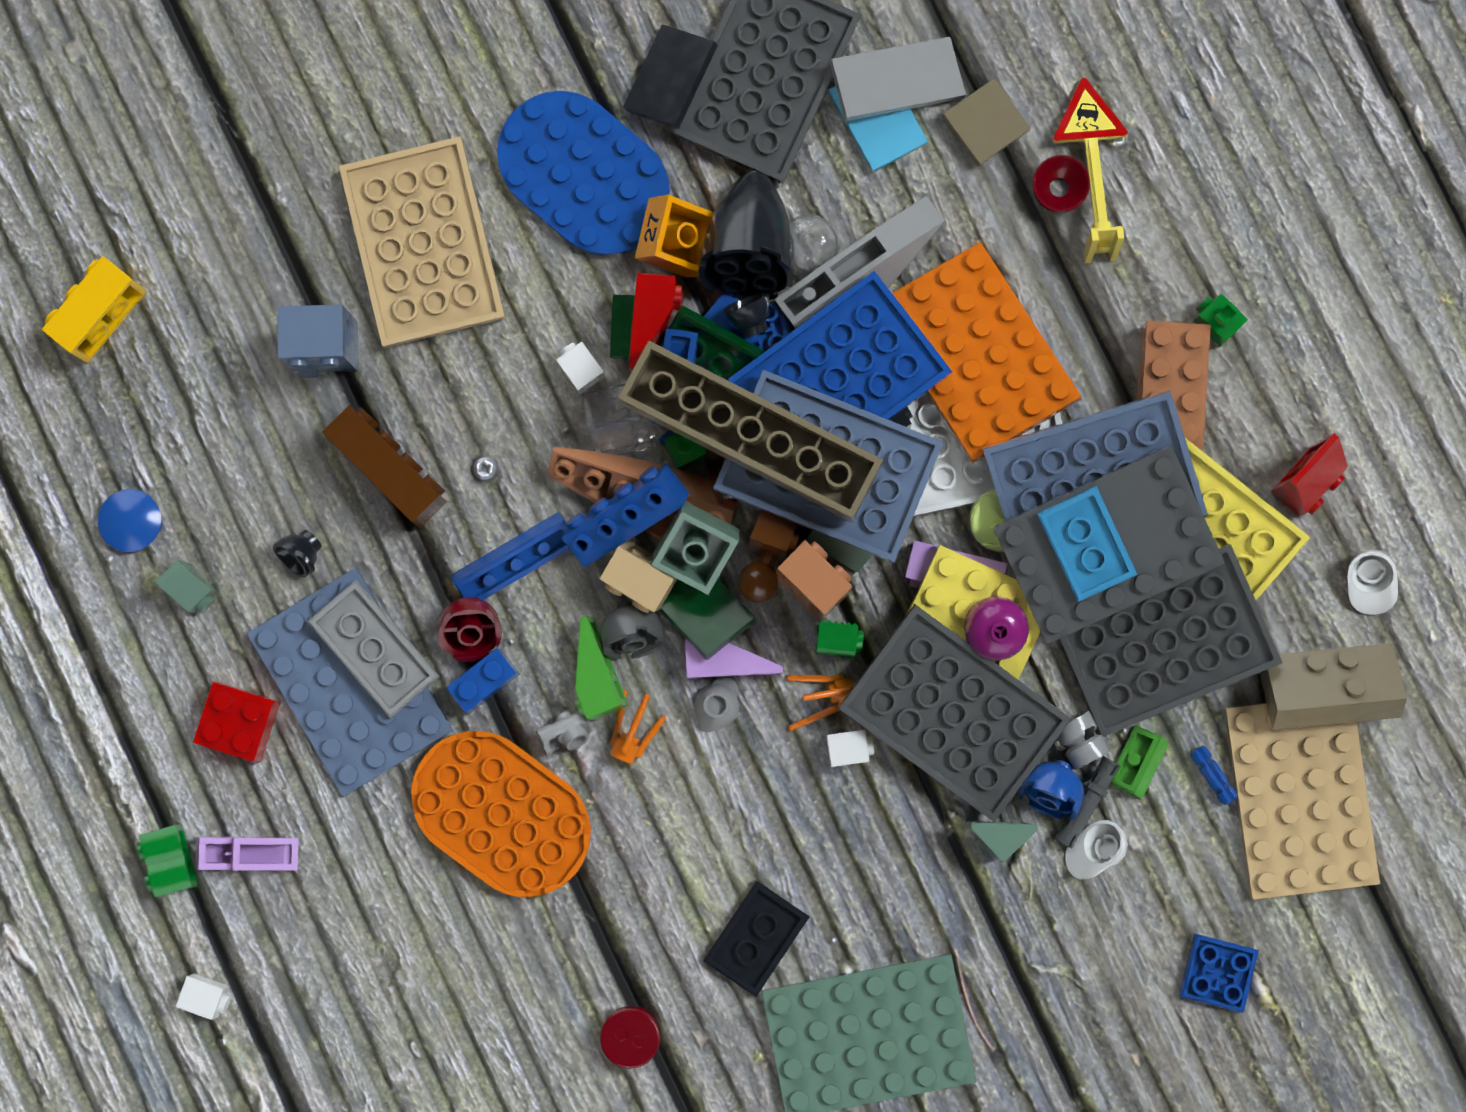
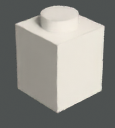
M573 342L559 352L560 357L556 361L580 395L606 377L583 342L577 345Z
M865 730L826 735L830 767L870 762L869 755L874 754L872 735L866 736Z
M197 974L188 975L176 1007L213 1020L219 1017L220 1013L224 1014L231 999V996L227 995L230 986Z

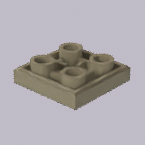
M995 78L943 114V118L978 166L1024 136L1031 129Z

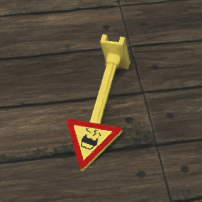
M1083 77L1053 137V143L1082 141L1085 144L1094 223L1092 224V229L1084 249L1085 263H1091L1094 254L1109 253L1110 261H1116L1124 241L1123 226L1111 227V222L1107 219L1098 140L1126 138L1128 131L1090 82Z

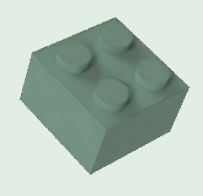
M685 501L683 507L676 510L654 549L651 566L709 595L739 542V528Z

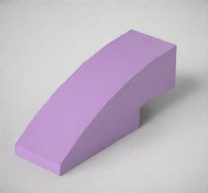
M197 837L196 869L298 870V838Z

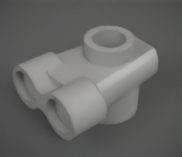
M570 711L563 712L556 717L555 723L548 724L536 731L539 744L546 755L559 749V746L562 744L568 750L577 749L589 739L586 731V721L579 711L574 714Z

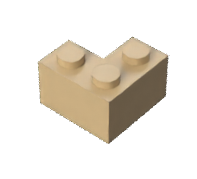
M631 540L618 546L600 577V580L606 583L605 588L617 596L626 595L633 600V606L645 613H649V611L655 613L658 611L677 581L676 578L651 566L652 553Z

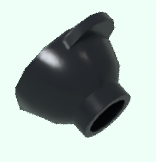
M769 293L748 296L726 306L723 310L732 324L742 329L744 337L754 336L768 329L766 319L769 316L770 296Z
M303 530L299 535L291 534L278 540L273 545V552L290 571L299 577L306 578L315 571L314 564L317 560V552L322 548V545L311 532Z

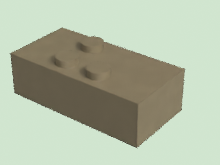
M1393 643L1279 654L1283 661L1282 664L1260 672L1272 730L1401 718L1407 701Z

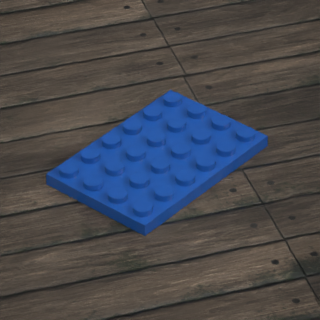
M873 271L727 381L753 393L762 371L766 370L890 420L952 374V370L878 274Z

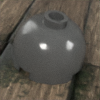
M632 602L619 604L617 609L613 610L604 619L601 627L603 653L613 659H622L621 654L633 652L631 655L632 659L652 654L662 647L661 640L664 642L666 640L660 618L652 611L645 613L632 605Z

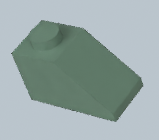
M177 560L155 581L162 590L186 611L194 614L197 611L202 613L207 610L215 601L212 597L218 593L193 564Z

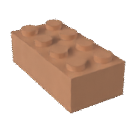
M1147 320L1141 326L1137 400L1170 390L1184 437L1203 451L1211 325Z
M805 540L777 568L776 574L778 580L819 621H822L849 594L853 587L849 583L852 577L840 565L833 568L826 561L828 554L815 541L810 545Z

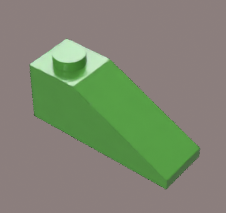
M585 616L580 618L575 685L578 698L575 699V703L579 713L582 716H586L587 720H597L629 706V703L611 659L603 653L601 634L595 619Z

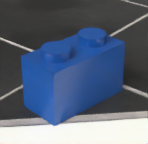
M496 648L446 688L465 713L470 714L520 674L504 653Z

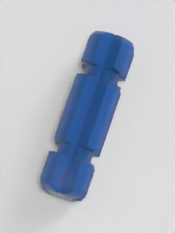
M1205 746L1196 748L1191 752L1190 757L1196 765H1200V772L1212 790L1217 791L1216 796L1220 802L1226 805L1234 801L1238 795L1232 785L1229 786L1227 784L1229 781L1216 761L1211 760L1210 757L1212 755Z

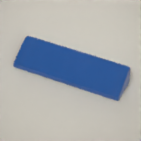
M555 513L451 575L452 581L462 598L477 597L485 600L570 550L561 539L568 528L561 513Z

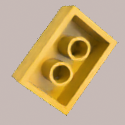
M104 256L99 260H94L87 267L84 279L79 285L75 284L67 291L64 303L59 309H54L47 315L44 321L45 326L41 329L68 352L86 363H89L147 293L146 289Z

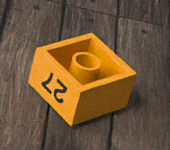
M669 194L649 198L635 259L685 278L697 277L703 240L714 212Z

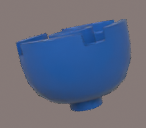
M1056 760L1055 763L1043 762L1037 764L1017 792L1021 799L1025 794L1026 797L1031 799L1028 805L1045 815L1062 819L1064 814H1071L1069 820H1074L1078 816L1083 803L1084 787L1079 776L1072 771L1073 767L1070 764Z

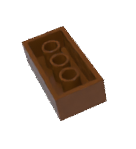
M349 405L322 433L412 523L421 528L447 503L441 496L445 490L429 474L423 478L419 474L423 468L408 453L405 452L401 456L397 452L401 446L384 430L378 433L375 429L379 424L361 407L356 411Z

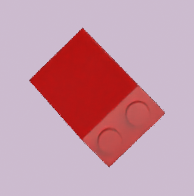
M637 273L628 367L630 374L648 341L660 345L665 336L666 328L669 329L676 316V311H679L681 305H683L682 286L677 285L676 276Z
M1333 433L1313 444L1271 490L1297 516H1302L1307 512L1312 515L1323 504L1324 500L1321 496L1328 488L1334 491L1345 479L1342 473L1348 465L1339 436Z

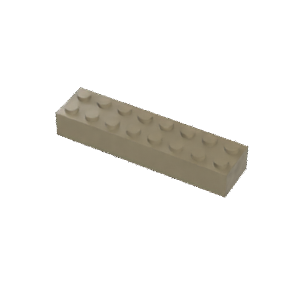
M648 341L618 397L622 406L853 523L883 464V459L651 341Z

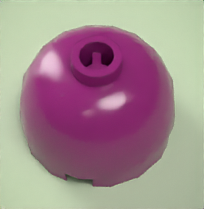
M991 596L975 603L967 613L963 627L966 641L973 647L974 651L985 659L994 661L1010 659L1019 653L1027 642L1029 633L1027 616L1022 608L1009 598L1001 596ZM994 631L998 633V637L994 635Z

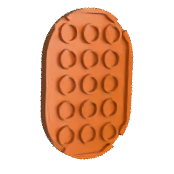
M486 731L457 733L434 745L426 753L416 769L411 787L414 816L421 831L436 847L490 887L510 896H540L560 888L579 871L587 856L591 841L590 818L582 798L569 783L509 739Z

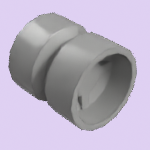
M1089 711L1072 718L1057 738L1061 746H1067L1068 750L1065 755L1074 770L1111 751L1103 736L1095 733L1097 725Z

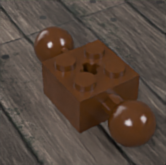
M761 509L747 552L757 555V560L746 565L738 576V588L745 599L755 603H762L775 595L779 585L778 576L774 570L775 564L781 565L785 558L795 551L800 537L796 529L803 530V526Z

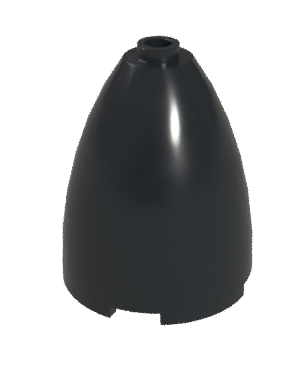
M749 171L743 174L730 186L720 200L705 233L698 267L699 279L708 290L728 291L733 294V298H738L739 300L760 293H769V300L778 297L779 291L787 286L791 287L794 281V243L789 217L777 189L770 179L759 171Z

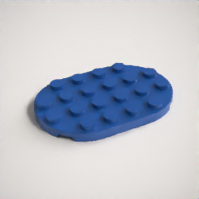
M552 91L534 96L512 112L500 133L497 148L498 165L510 192L568 243L586 253L603 256L626 254L636 250L648 199L670 195L667 172L654 150L601 105L584 95L569 91Z

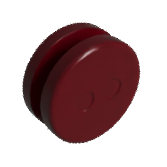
M625 1006L615 1010L606 1019L600 1033L601 1048L605 1056L613 1064L627 1069L638 1068L648 1063L655 1056L661 1039L660 1027L655 1017L647 1010L637 1006Z

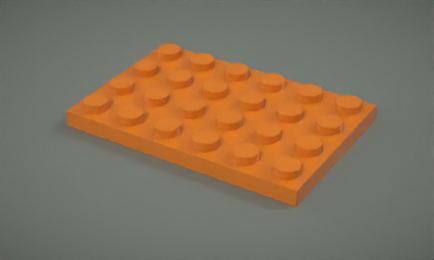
M981 242L892 293L952 370V374L927 393L972 463L985 456L984 447L1017 438L1081 400V394Z

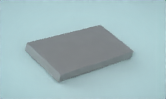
M950 37L833 58L830 61L845 122L964 99L966 96Z
M357 580L307 621L389 718H393L440 677Z

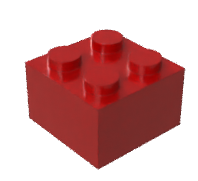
M213 681L193 743L248 761L261 762L281 701Z

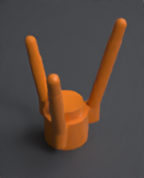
M843 674L834 676L787 675L786 679L788 681L833 683L828 685V690L803 695L802 700L808 701L829 697L831 703H837L789 725L788 730L793 731L839 711L838 706L855 685L853 677L844 678Z
M623 690L627 698V691ZM649 694L643 696L628 733L622 732L621 736L620 732L625 708L617 711L613 735L609 742V745L613 746L610 751L611 756L633 764L636 757H642L645 748L665 722L666 716L662 715L638 745L640 739L634 735L650 699Z

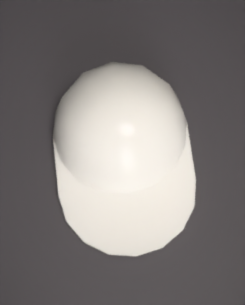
M1369 549L1357 554L1352 559L1347 574L1350 603L1357 611L1364 614L1377 615L1385 613L1394 606L1398 597V578L1395 563L1388 555L1379 550Z
M1100 820L1089 825L1080 833L1072 849L1067 846L1065 861L1069 872L1075 878L1086 880L1097 876L1107 868L1119 864L1125 857L1128 847L1126 833L1116 823L1109 820Z

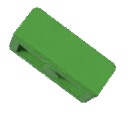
M1134 725L1117 761V764L1121 767L1110 784L1142 799L1169 741L1162 736Z

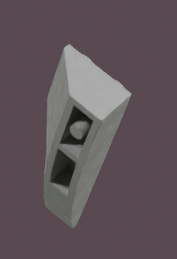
M925 196L774 299V305L782 312L787 319L790 329L794 331L873 271L878 274L889 288L945 221L927 196Z

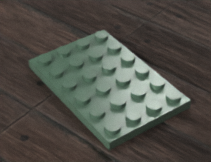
M951 954L762 990L785 1112H828L977 1082Z

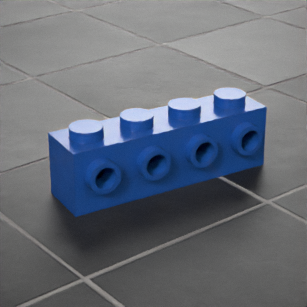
M667 463L658 469L654 466L647 469L640 475L639 481L633 485L630 482L625 483L615 491L614 497L609 500L605 497L592 505L590 512L584 516L578 513L566 523L568 528L561 539L584 568L683 507L690 493Z

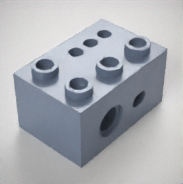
M343 305L277 306L278 358L287 367L292 369L293 372L299 373V377L315 378L318 377V372L358 371V322Z

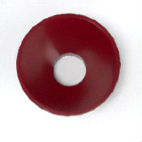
M1065 155L1052 156L1043 161L1036 169L1032 183L1033 193L1036 200L1045 209L1055 213L1070 212L1079 207L1087 198L1090 190V177L1086 168L1077 159ZM1055 180L1064 181L1068 186L1067 194L1062 197L1053 195L1050 191V184Z

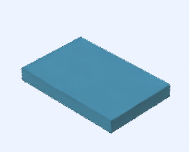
M1093 486L1036 513L1077 602L1138 575L1097 486Z

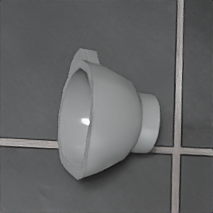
M728 677L717 678L711 685L704 686L696 695L694 711L699 727L703 731L712 732L725 728L737 718L740 707L738 701L739 689L734 680Z

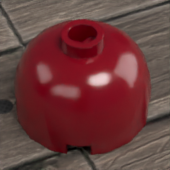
M463 597L456 599L445 607L439 617L437 635L440 647L444 652L446 650L448 653L453 654V658L456 660L473 662L483 659L490 654L489 651L494 649L495 646H499L502 628L496 610L488 602L477 597Z

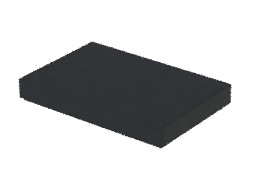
M662 24L623 108L629 113L679 129L718 47L716 42Z
M756 880L703 961L757 997L810 916Z

